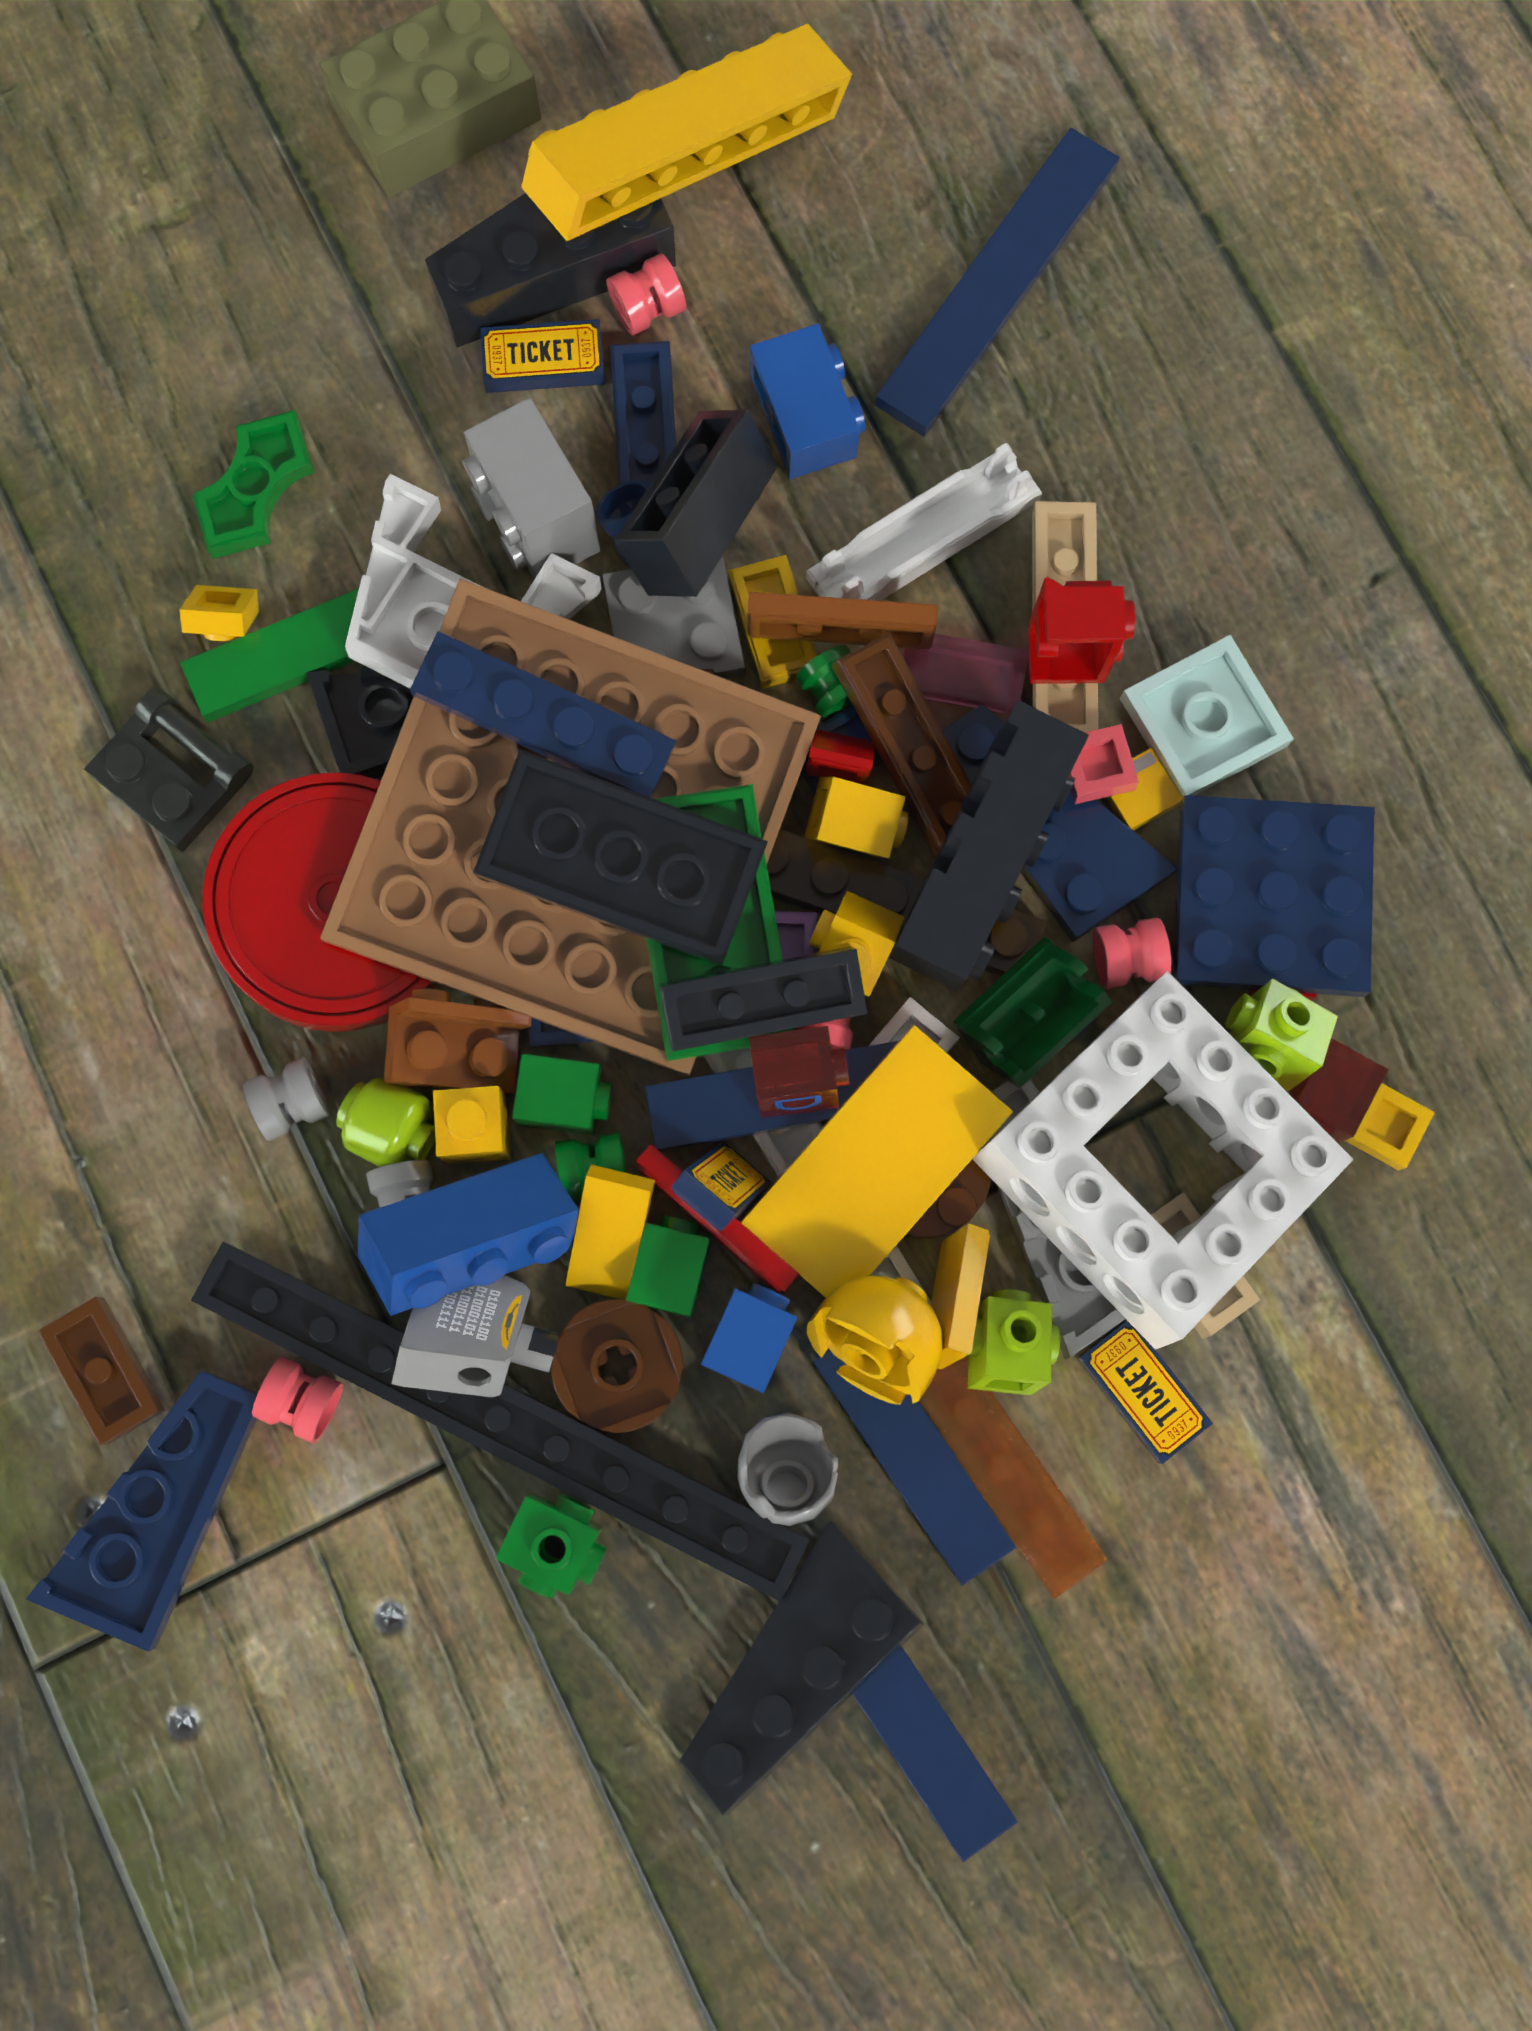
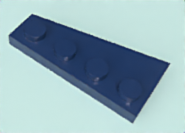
M983 704L943 729L971 784L996 734L1004 723ZM1070 791L1060 811L1052 810L1042 829L1049 833V836L1034 866L1031 868L1024 864L1021 872L1073 943L1171 877L1178 868L1097 800L1074 804Z
M200 1371L147 1440L148 1445L129 1470L121 1474L106 1494L108 1497L85 1527L78 1530L63 1550L64 1555L47 1577L39 1581L26 1600L149 1652L156 1649L257 1418L253 1417L252 1410L258 1392L208 1371Z

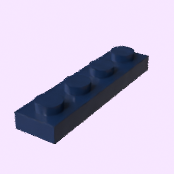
M437 631L410 688L411 694L414 697L574 770L650 798L653 796L676 745V740L439 631Z

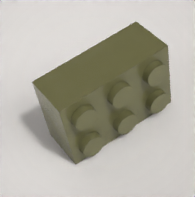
M442 0L319 63L333 108L388 199L541 120L535 76L487 0Z

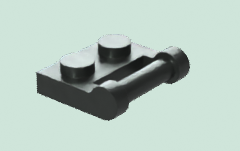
M157 687L148 691L141 698L136 706L135 714L87 764L84 770L183 853L248 781L254 766L240 753L234 752L230 754L180 713L175 708V700L161 688ZM159 728L214 772L213 779L205 788L148 742Z

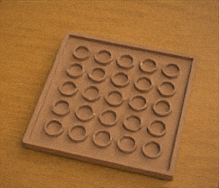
M459 579L439 632L676 740L674 750L653 793V799L753 784L762 839L768 841L764 851L766 864L768 863L821 715L474 583ZM414 697L320 939L334 946L506 1009L514 1010L533 1019L689 1076L696 1057L670 1062L666 1061L646 938L482 879L473 873L519 750L558 764L561 763Z

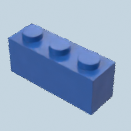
M540 1153L360 1214L358 1257L387 1311L392 1316L411 1308L421 1309L437 1303L444 1296L474 1285L485 1286L492 1284L505 1274L535 1263L545 1264L556 1260L573 1248L578 1208L544 1154Z

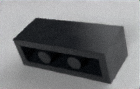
M748 409L699 411L614 539L648 596L697 597L778 466Z

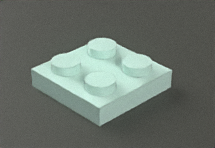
M1231 635L1123 691L1120 697L1122 704L1149 749L1153 748L1182 797L1184 795L1195 796L1286 748L1294 739Z

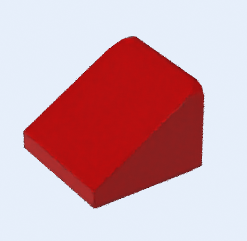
M816 730L811 744L806 772L810 776L819 778L836 777L867 785L872 770L875 745L870 740Z

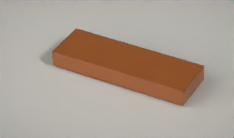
M749 592L748 636L751 638L867 645L890 632L898 648L929 650V648H932L937 628V604Z

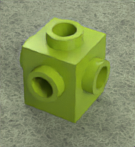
M1271 979L1252 996L1243 994L1230 1010L1225 1025L1231 1030L1230 1035L1288 1092L1323 1066L1338 1016L1307 999L1297 990L1286 987L1278 981Z
M1020 1290L994 1291L991 1293V1296H988L979 1303L972 1352L968 1355L967 1389L1031 1396L1051 1383V1365L1056 1363L1060 1350V1331L1057 1325H1052L1051 1303L1031 1301V1295Z

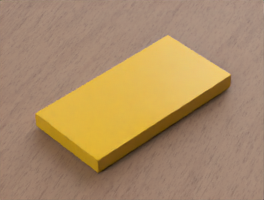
M912 1025L745 1215L741 1223L824 1297H827L835 1288L858 1276H870L1013 1111L918 1027Z

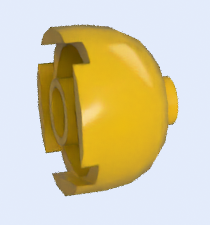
M858 1276L842 1284L825 1298L807 1325L806 1334L813 1349L821 1358L829 1348L837 1358L846 1363V1365L839 1367L836 1372L868 1395L891 1404L900 1405L907 1394L911 1395L912 1404L918 1402L932 1382L943 1353L944 1334L935 1311L928 1304L927 1294L916 1283L902 1277L891 1279L886 1276Z

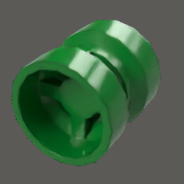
M620 1132L600 1135L595 1144L590 1145L589 1143L581 1144L576 1139L555 1141L558 1178L575 1204L581 1203L586 1175L591 1164L627 1173Z

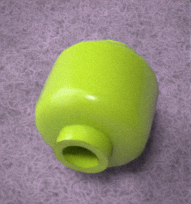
M384 1076L372 1079L367 1084L363 1082L357 1083L346 1095L337 1114L336 1124L337 1127L342 1129L343 1146L348 1151L379 1167L412 1161L413 1159L424 1160L436 1142L435 1126L432 1125L434 1115L432 1102L424 1095L404 1085L384 1083Z

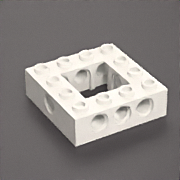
M1168 971L1141 994L973 1157L976 1164L1155 1350L1182 1340L1354 1160ZM1152 1078L1168 1093L1164 1099L1172 1107L1178 1104L1213 1139L1209 1145L1217 1153L1224 1150L1245 1172L1243 1175L1219 1188L1211 1196L1216 1202L1201 1218L1177 1231L1173 1236L1084 1147Z

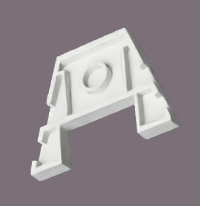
M390 474L385 481L382 493L384 503L380 519L375 522L371 538L373 548L366 575H362L345 648L349 658L411 688L437 631H440L459 579L471 583L474 582L414 553L441 511L439 498ZM551 553L521 602L569 620L597 597L601 590V580L599 576Z

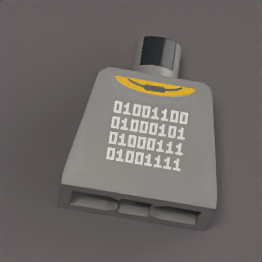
M504 1275L492 1284L485 1286L474 1285L444 1296L437 1303L429 1307L413 1308L399 1348L391 1384L493 1398L501 1395L510 1362L549 1372L560 1334L522 1323L531 1290L526 1284Z

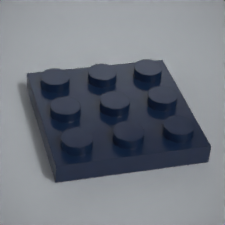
M1184 795L1180 802L1173 977L1181 985L1259 990L1271 979H1274L1300 993L1365 997L1371 992L1375 807Z

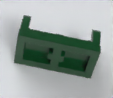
M1043 937L963 1011L953 1023L983 1065L1018 1088H1021L1112 1002L1105 990L1082 976L1088 970V967L1082 961L1055 946L1050 939Z

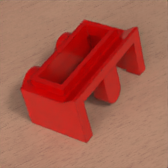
M1049 577L1044 578L1028 623L1030 684L1105 683L1114 663L1121 662L1126 639H1133L1135 632V604L1133 600H1124V586H1112V580L1066 581L1065 586Z

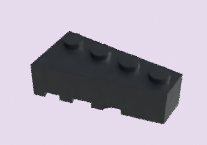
M524 193L427 257L425 262L435 298L456 348L481 339L480 328L519 325L608 292L607 278L622 271L631 274L642 269L645 260L660 253L666 256L672 267H675L674 226L660 198L566 241L532 199Z
M1017 700L996 734L888 958L955 991L967 980L968 976L979 980L995 949V945L986 940L996 920L1005 924L1013 912L1022 892V889L1014 884L1024 864L1032 868L1037 861L1049 836V833L1042 829L1051 811H1060L1072 789L1076 778L1070 776V773L1089 734Z

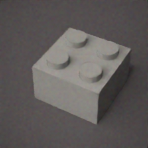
M531 397L464 431L470 456L463 459L462 462L474 485L470 487L471 492L485 518L488 521L493 518L495 519L503 535L500 537L501 544L517 571L527 567L532 578L535 580L551 553L576 565L601 552L592 500Z

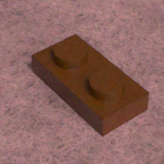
M103 1297L92 1298L38 1330L42 1341L99 1446L111 1444L166 1411Z

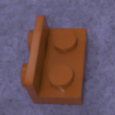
M433 989L413 990L412 997L389 1006L384 1083L442 1090L500 1086L507 1096L513 1095L516 1090L519 1031L531 1027L532 1018L479 998L474 999L473 1005L451 1002V993Z

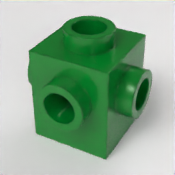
M532 1492L525 1496L495 1559L521 1572L517 1580L520 1585L541 1596L554 1599L557 1590L569 1595L574 1590L578 1580L590 1585L606 1553L607 1547L597 1543L603 1527L591 1521L595 1512L594 1509L564 1494L559 1493L555 1503ZM550 1535L558 1536L563 1540L566 1547L565 1555L557 1556L550 1552L547 1545Z

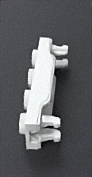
M1005 443L998 447L994 454L975 466L954 473L861 531L848 545L837 552L833 550L825 555L821 562L806 571V579L819 597L881 601L1035 504V501H1040L1042 492L1027 470L1020 471L1016 462L1017 457L1012 452L1008 443Z

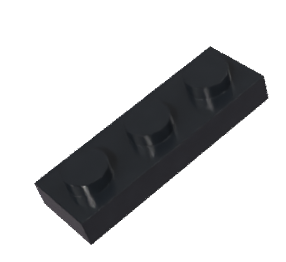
M852 946L658 983L672 1052L868 1014L857 949Z

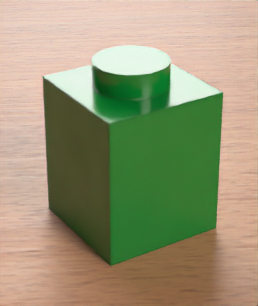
M522 1054L512 1118L522 1127L595 1136L597 1120L608 1121L613 1084L602 1082L604 1073L600 1064Z
M664 1215L660 1226L645 1223L626 1301L688 1318L693 1317L711 1244L710 1238L698 1236L700 1224Z

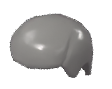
M786 1412L764 1417L745 1435L738 1457L737 1478L743 1496L760 1517L768 1518L775 1524L791 1526L814 1519L832 1501L838 1476L836 1472L838 1469V1458L829 1448L824 1439L822 1427L817 1422Z

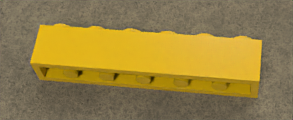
M808 23L784 34L782 32L775 33L761 44L742 52L733 51L721 61L700 70H688L672 82L653 90L644 89L635 94L630 100L606 110L597 109L588 114L583 120L562 129L545 131L532 141L521 188L565 240L569 241L834 119L852 73Z

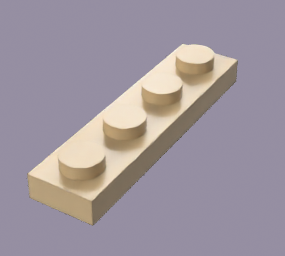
M1035 501L1032 510V612L1045 577H1049L1065 586L1066 581H1097L1096 503ZM1098 683L1033 684V707L1083 732L1098 730Z

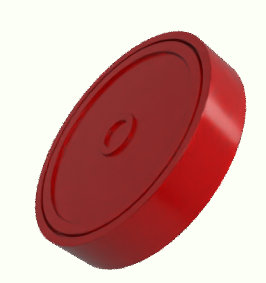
M319 773L294 778L278 784L261 793L234 816L217 840L209 858L203 884L202 908L207 935L217 959L233 982L253 1002L270 1014L296 1026L319 1031L347 1032L381 1025L388 1022L389 1006L412 997L413 990L434 989L438 985V983L334 946L320 939L381 781L348 773Z

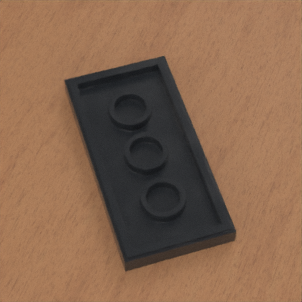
M519 750L473 873L482 879L722 966L768 841Z

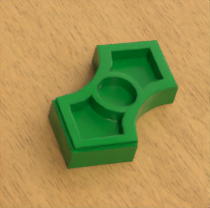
M296 410L237 425V449L230 467L213 485L193 495L205 545L212 559L270 544V519L278 499L293 483L315 473Z

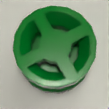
M846 645L835 646L819 654L809 661L795 677L801 690L810 692L816 700L815 712L821 715L820 720L823 722L852 705L831 666L837 660L851 653Z

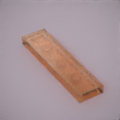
M965 1356L943 1369H937L932 1382L922 1395L919 1403L1049 1595L1055 1599L1106 1563L1108 1559L992 1391L967 1389L968 1356Z

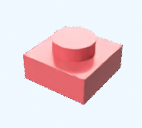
M1122 724L1085 732L1089 734V737L1070 773V776L1076 778L1071 789L1074 804L1135 791L1139 781Z

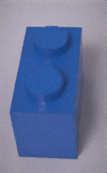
M819 323L750 345V377L789 480L857 458L859 435L866 430L863 411L856 396L847 398L841 380L845 379V369L840 351L835 343L826 344Z
M753 1283L749 1294L735 1288L701 1365L764 1393L797 1320V1316L785 1311L790 1300Z

